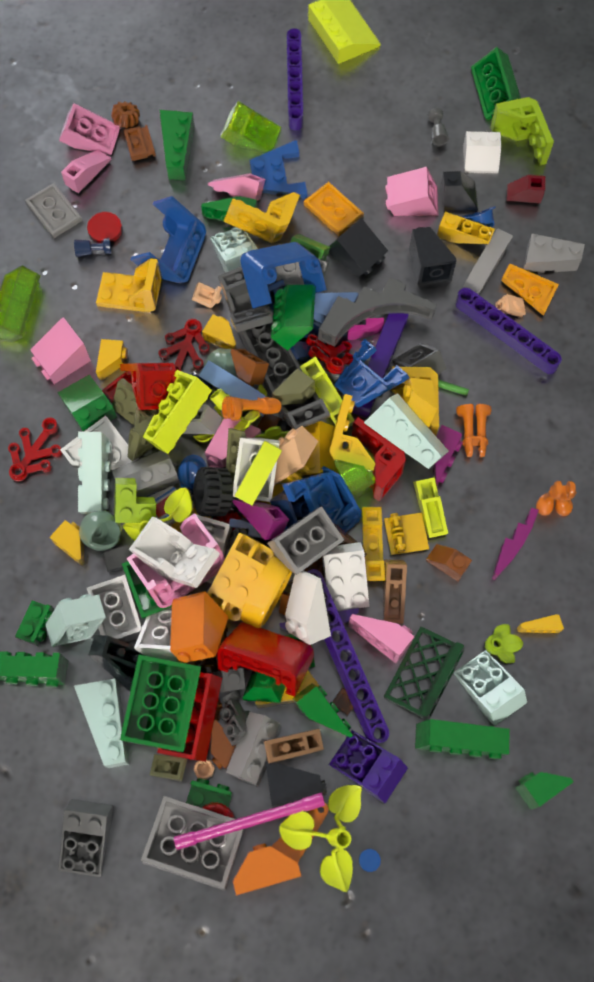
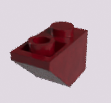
M526 175L507 184V201L541 203L545 193L546 176Z

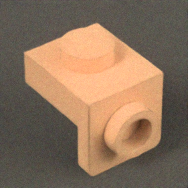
M198 282L192 300L212 308L222 298V294H220L222 287L218 286L216 289H213Z
M506 294L495 303L496 308L506 315L522 317L526 314L523 298Z

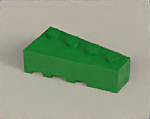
M160 110L168 179L185 181L195 127L193 112Z
M0 651V680H6L5 683L17 685L19 681L26 682V685L38 686V683H46L47 687L57 688L59 684L65 685L68 660L61 653H53V656L44 652H36V656H32L30 653L16 652L15 656H12L11 652Z
M429 719L416 724L415 749L429 750L430 752L446 751L454 755L469 753L471 757L489 755L490 759H501L502 756L509 755L510 729L435 719Z

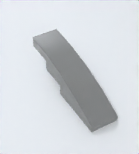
M497 228L490 243L487 244L468 276L463 288H469L480 295L483 287L504 255L513 235Z

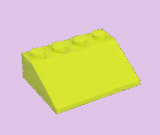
M318 0L308 5V20L338 64L381 46L351 0Z

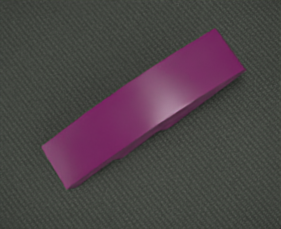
M531 508L527 514L525 524L518 523L512 539L505 538L492 579L496 580L520 551L534 525L539 510Z

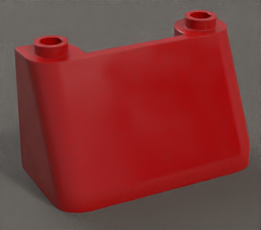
M243 622L227 636L218 648V670L228 673L231 667L234 670H238L239 666L276 678V685L280 686L282 683L287 688L285 694L295 697L314 658V650L311 645L304 641L301 642L263 628H256Z

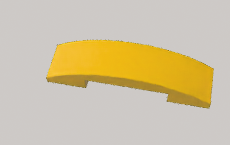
M362 507V539L367 553L365 556L367 581H385L382 507Z

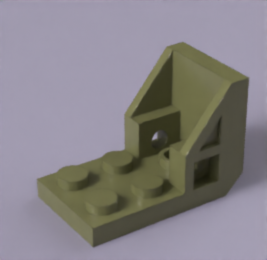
M122 378L117 383L112 406L117 413L134 425L129 432L127 457L134 461L155 447L143 438V435L153 416L159 413V409L138 410L132 385Z

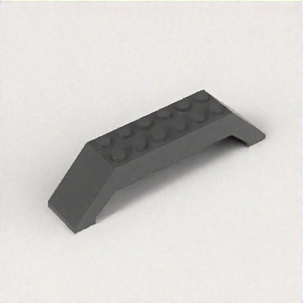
M242 266L219 275L218 279L231 315L252 309ZM267 304V305H265V306H266V308L268 309L269 314H270L271 317H272V316H273V313H272V311H271L269 305ZM271 322L238 333L247 351L269 363L263 384L270 398H273L272 393L296 369L302 370L290 349L287 351L271 338ZM316 394L301 404L281 405V410L278 412L279 416L294 430L300 426L307 427L330 417L323 399H320Z

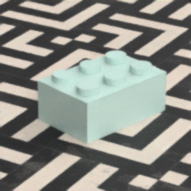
M86 594L79 599L72 600V598H66L58 603L46 623L52 647L91 639L106 618L99 595L92 596L91 594Z

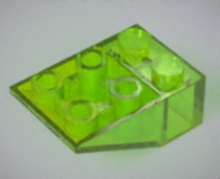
M238 101L231 109L220 137L234 146L267 153L273 150L281 126Z

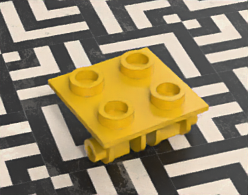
M422 512L398 516V513H392L389 518H384L391 555L429 549Z

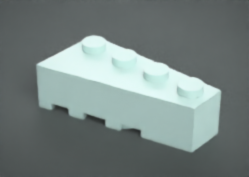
M398 393L390 397L364 422L428 469L449 452Z
M78 431V439H82V447L78 448V456H80V461L82 462V466L78 468L79 480L82 481V485L78 486V512L89 514L95 511H106L109 508V499L106 498V495L110 489V480L107 479V476L111 470V461L108 460L109 453L112 452V443L109 442V439L102 432Z
M114 678L74 686L104 766L113 768L129 765L127 743L120 740L124 718L119 682Z

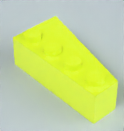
M179 370L174 374L176 377L174 384L170 383L167 388L169 393L166 399L161 400L158 406L159 413L153 416L143 435V438L167 454L175 447L176 442L186 431L187 426L197 415L198 410L208 399L212 391L199 378Z

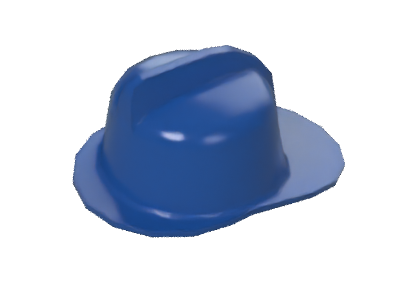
M496 206L460 217L493 227L495 222L492 210Z
M189 455L185 457L177 472L181 488H189L192 493L198 470L201 467H207L206 462L200 456Z

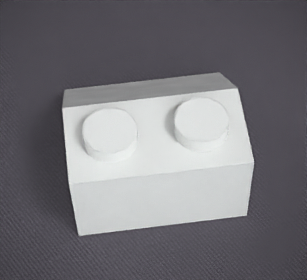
M466 132L463 144L464 173H498L501 152L500 132Z

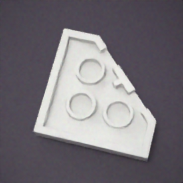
M104 416L84 431L102 432L109 439V442L112 443V452L109 453L108 460L111 461V470L133 462L127 457V442L107 416ZM76 437L60 450L71 465L82 466L80 456H78V448L82 447V439Z

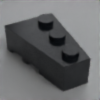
M95 635L88 655L131 692L138 656L144 654L135 650L134 645L111 636Z

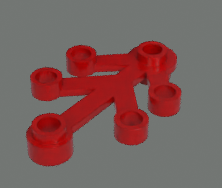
M189 319L185 323L184 328L173 333H167L165 335V342L172 346L160 349L158 352L159 358L166 361L170 358L171 354L180 351L174 365L176 371H181L186 355L189 353L193 361V368L198 371L202 370L204 362L199 358L192 345V340L195 338L199 344V352L202 355H207L210 352L209 344L204 341L201 335V322L197 319ZM186 335L183 341L175 344L176 339ZM198 362L201 363L200 366H196L195 364Z
M314 334L308 335L306 343L311 346L308 352L309 356L319 358L326 363V368L330 373L341 374L344 370V365H350L353 361V355L349 353L352 348L350 342L343 341L341 345L335 348L328 343L325 345ZM345 353L343 358H337L339 354Z
M49 417L43 420L42 427L44 430L32 447L30 442L32 434L28 428H21L19 430V436L22 439L25 457L22 461H20L19 457L21 452L20 446L17 443H11L8 446L13 465L9 469V475L14 481L24 480L29 473L41 470L49 472L52 469V465L48 460H42L38 464L29 465L32 460L51 455L53 457L62 455L61 447L57 444L40 450L49 435L58 430V423L54 418ZM24 432H28L26 436H22ZM17 447V450L12 451V448ZM55 449H59L57 453H53ZM48 464V467L43 468V465ZM20 470L22 471L21 474L16 475V473H17L18 471H20Z

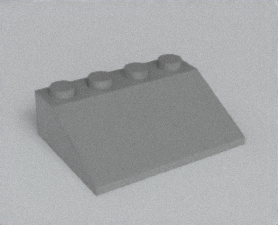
M164 796L141 861L143 864L225 891L244 829L177 850L174 843L175 836L191 831H199L235 819Z

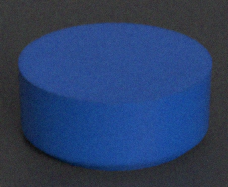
M367 849L360 854L359 865L364 871L373 872L379 868L381 859L375 850Z

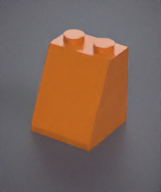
M206 591L176 598L172 601L170 651L181 663L215 657L229 617Z

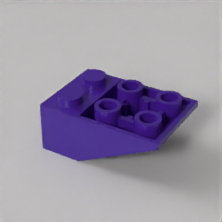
M351 730L353 736L351 738L347 736L329 765L385 804L408 767L397 756Z

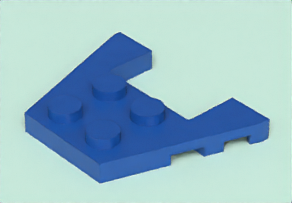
M297 140L250 160L251 174L265 179L262 193L288 195L294 192L299 194L302 199L308 198L305 182L287 184L283 159L299 157Z
M366 339L361 342L362 347L352 356L353 361L349 367H345L334 384L343 395L352 396V401H355L354 405L357 408L410 378L399 366H395L382 379L365 365L364 362L377 351Z
M331 472L321 473L283 485L288 501L295 502L304 495L310 513L322 506L333 523L344 507Z

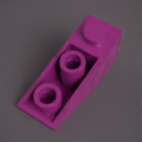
M441 425L436 437L449 452L433 465V476L435 477L436 486H438L439 482L444 483L448 474L445 470L447 466L451 468L456 458L453 454L455 451L459 452L463 441H461L462 433L444 425Z
M241 499L233 500L239 511L264 540L274 539L281 534L289 521L288 517L277 506L256 500L251 506Z

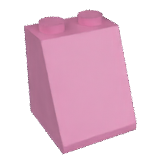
M427 167L387 177L385 189L388 199H386V206L394 216L439 215L438 188Z
M64 317L31 349L34 356L31 358L37 367L41 366L43 369L41 373L46 380L50 379L53 384H56L91 361L84 343Z
M223 419L205 451L208 467H226L228 428L234 429L241 420ZM250 425L245 430L246 437L255 438L261 434V429Z

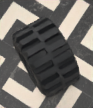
M201 467L195 476L193 485V501L197 514L199 516H226L233 499V483L230 472L227 468Z

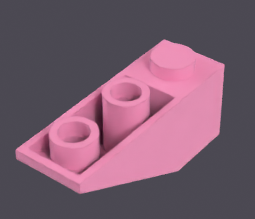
M96 150L73 160L61 172L65 185L79 193L107 165L111 158L100 150Z
M244 174L216 179L209 182L208 185L214 187L213 189L216 191L228 192L232 197L242 196L258 201L262 196L265 179L253 174Z

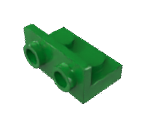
M32 600L15 637L39 646L40 642H43L47 635L46 623L55 609L51 605H44Z
M197 778V781L191 780L187 804L199 808L212 802L222 803L227 807L230 806L233 792L229 791L230 787L222 784H217V787L210 786V781Z

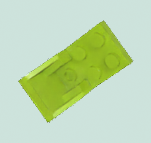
M526 97L497 103L490 126L492 132H500V135L515 141L529 139V144L533 146L534 156L538 159L539 164H547L554 140L538 101Z

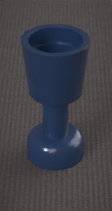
M105 238L103 243L91 244L90 240H74L76 257L91 255L92 251L104 250L105 254H112L110 238Z

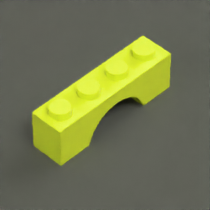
M314 357L301 365L300 368L303 373L315 380V392L320 399H323L330 417L336 426L342 399L320 362ZM351 413L347 415V420H350L348 428L355 421Z

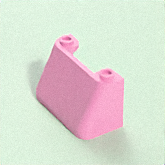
M193 514L181 524L180 529L183 535L193 544L213 548L220 553L199 584L200 586L219 572L225 557L217 542L198 517ZM134 554L126 558L160 608L172 605L173 599L184 597L196 589L195 587L164 578Z

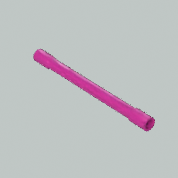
M318 793L299 801L199 831L181 834L174 837L175 847L177 850L183 849L205 840L302 811L325 806V801L322 793Z

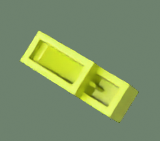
M267 441L263 442L238 487L235 497L251 506L254 504L282 452L281 449Z
M435 477L413 482L428 537L432 538L448 534Z

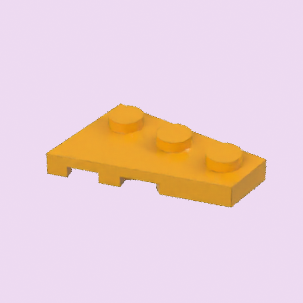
M510 263L501 280L543 316L559 285Z

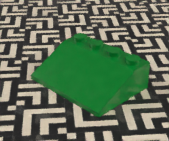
M139 655L120 740L184 752L201 667Z

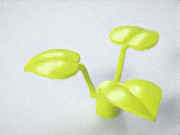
M260 384L257 391L267 396V391ZM220 388L210 396V400L216 405L214 409L223 418L220 411L222 410V402L229 395H226ZM250 411L244 418L241 416V421L234 429L245 431L251 423L259 418V411ZM198 434L193 437L199 442H206L212 439L215 434Z
M180 488L167 498L164 510L169 516L159 520L166 522L173 518L176 522H183L186 518L190 517L193 505L187 488ZM149 521L125 523L123 528L135 541Z
M357 785L339 787L329 797L328 809L335 813L334 819L339 828L331 829L328 834L312 831L314 820L310 814L304 811L289 815L280 824L279 828L283 841L288 846L297 850L308 848L312 843V835L327 838L330 845L336 848L331 851V855L324 857L322 860L320 874L325 883L343 892H347L349 889L353 863L350 854L343 850L350 845L351 835L340 820L342 822H351L359 815L362 787Z

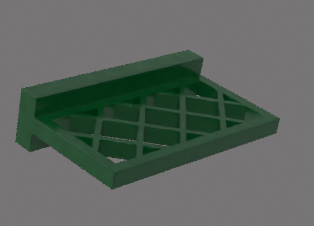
M420 626L384 698L415 713L425 721L429 720L464 653V645L459 642L450 641ZM422 633L431 637V644L421 646L419 639ZM444 643L450 646L448 653L439 655L437 645ZM434 647L437 656L425 659L423 650ZM420 651L423 661L412 664L411 654ZM439 660L440 669L430 673L427 663ZM425 664L428 674L416 677L414 667ZM411 668L414 678L403 682L401 673ZM430 678V688L421 691L418 681ZM416 682L419 692L407 695L404 685ZM402 686L405 694L404 697L395 698L390 695L394 688ZM420 695L422 704L418 710L410 705L409 699Z

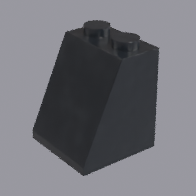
M362 218L329 245V253L357 277L363 273L365 276L373 270L372 266L375 263L377 265L385 259L384 255L388 252L387 248Z
M431 227L412 229L409 251L417 285L452 280L457 262L456 257Z
M265 762L272 808L299 801L318 793L327 795L326 782L321 780L320 775L275 762Z

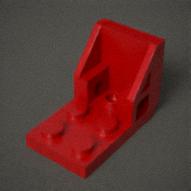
M174 363L120 364V371H126L127 375H132V388L138 410L159 409L158 406L161 400H165L169 393L167 391L169 384H174L176 380L174 376L176 372Z
M357 417L353 422L352 437L358 438L361 444L374 456L375 466L372 471L373 498L380 502L401 477L406 461L405 452Z

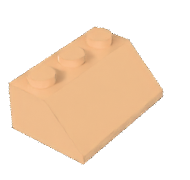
M303 426L296 430H290L284 438L280 437L278 439L280 441L279 449L282 452L277 460L274 485L304 467L318 443V440Z

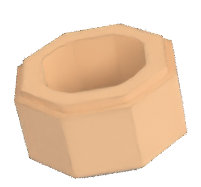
M206 759V762H196L194 772L197 778L207 780L213 777L215 767L211 760Z

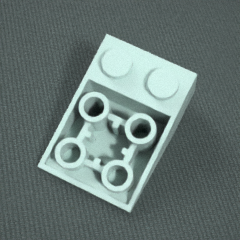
M237 227L210 237L225 273L241 267L240 258L243 253L258 249L247 232Z
M486 650L454 672V675L475 704L494 726L527 703L525 690Z

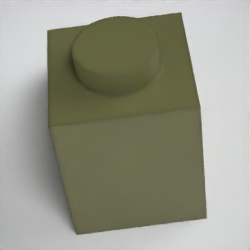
M296 369L272 393V397L278 399L281 405L304 403L315 394V380L299 369Z

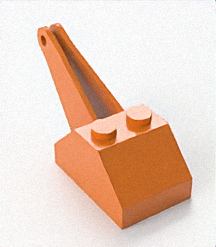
M326 803L323 806V813H319L318 808L307 812L314 820L312 831L317 832L327 816L329 809ZM282 837L269 847L265 843L253 846L254 851L248 853L233 880L236 895H240L301 877L298 862L306 849H294L288 846Z

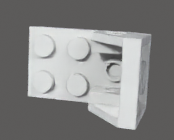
M152 517L129 548L134 555L159 575L195 588L199 586L220 555L213 548L193 544L183 534L156 517Z

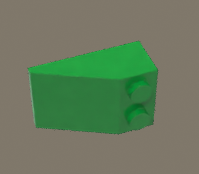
M90 375L57 392L82 432L86 431L104 416H107L110 421L117 418L113 406Z
M128 561L122 563L142 619L172 607L170 605L166 608H160Z

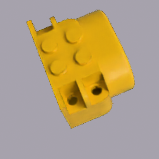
M239 533L207 593L229 617L228 619L232 621L241 620L256 628H262L279 601L292 575V571L275 556L269 546L246 534Z

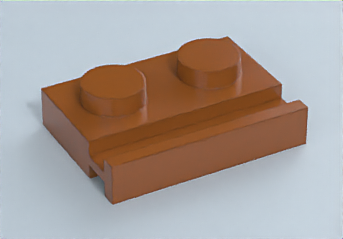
M147 125L143 128L139 126L124 130L132 161L147 158L149 155L156 156Z

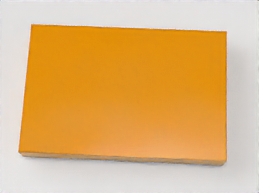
M327 182L304 200V206L338 236L342 235L360 218L364 217V213L330 182Z

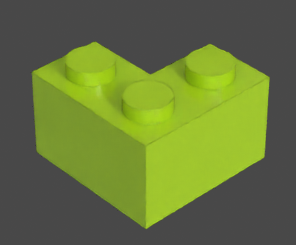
M115 478V523H141L144 520L149 521L152 517H156L155 498L136 497L137 484L135 478Z

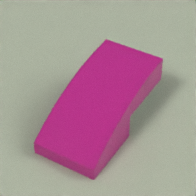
M368 318L365 321V325L353 326L347 331L348 340L362 339L379 333L383 329L384 318Z

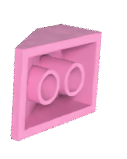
M73 103L59 141L73 148L92 152L100 150L104 154L111 155L120 128L118 125H114V123Z
M354 614L351 615L348 627L395 663L398 662L409 648L414 638L413 632L405 625L400 626L397 623Z

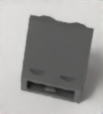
M71 799L64 809L58 871L101 877L111 828L113 805Z

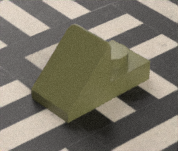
M154 754L150 775L182 782L187 759Z

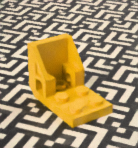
M293 192L271 201L266 213L233 198L223 222L270 243L280 241L291 220L300 195Z
M147 260L135 269L134 276L103 272L96 300L97 306L142 312L156 310L162 281L158 260Z
M400 367L410 378L433 381L438 409L429 429L436 436L439 429L438 374L430 367ZM410 378L390 389V391L394 394L398 393L402 398L404 386L408 385Z
M345 394L339 410L329 453L334 461L373 471L375 462L359 439L343 434V431H347L350 420H347V415L352 413L355 401H352L351 395ZM344 442L348 444L347 449L342 448Z

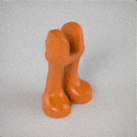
M226 396L222 402V415L224 419L231 418L232 421L240 420L244 410H256L262 414H276L281 410V402L278 399L269 397L247 400Z
M464 404L456 408V414L462 417L464 421V440L462 445L467 457H472L473 446H478L479 457H485L488 445L486 419L492 412L489 405L477 404L475 406L477 436H474L473 433L474 405Z
M556 481L550 487L549 492L542 495L536 502V509L539 510L538 513L544 516L549 515L553 511L555 500L556 512L561 516H568L573 510L571 499L577 493L575 483L568 481L566 485H562L561 481Z

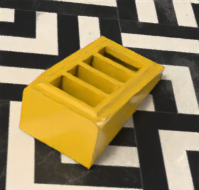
M559 614L523 622L517 627L518 632L560 633L564 630Z

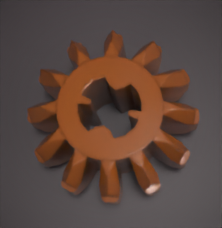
M118 101L117 104L113 105L111 117L114 125L127 129L128 127L134 128V126L138 125L140 113L137 105H132V102L126 103L124 101L121 103Z

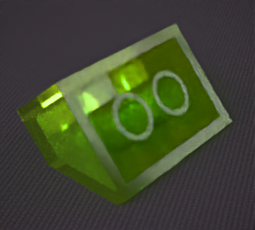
M338 459L333 461L338 474L342 476L355 500L374 489L375 477L370 469L366 470L364 466Z

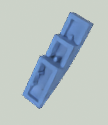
M209 360L199 374L201 379L217 389L221 388L231 397L247 400L267 397Z

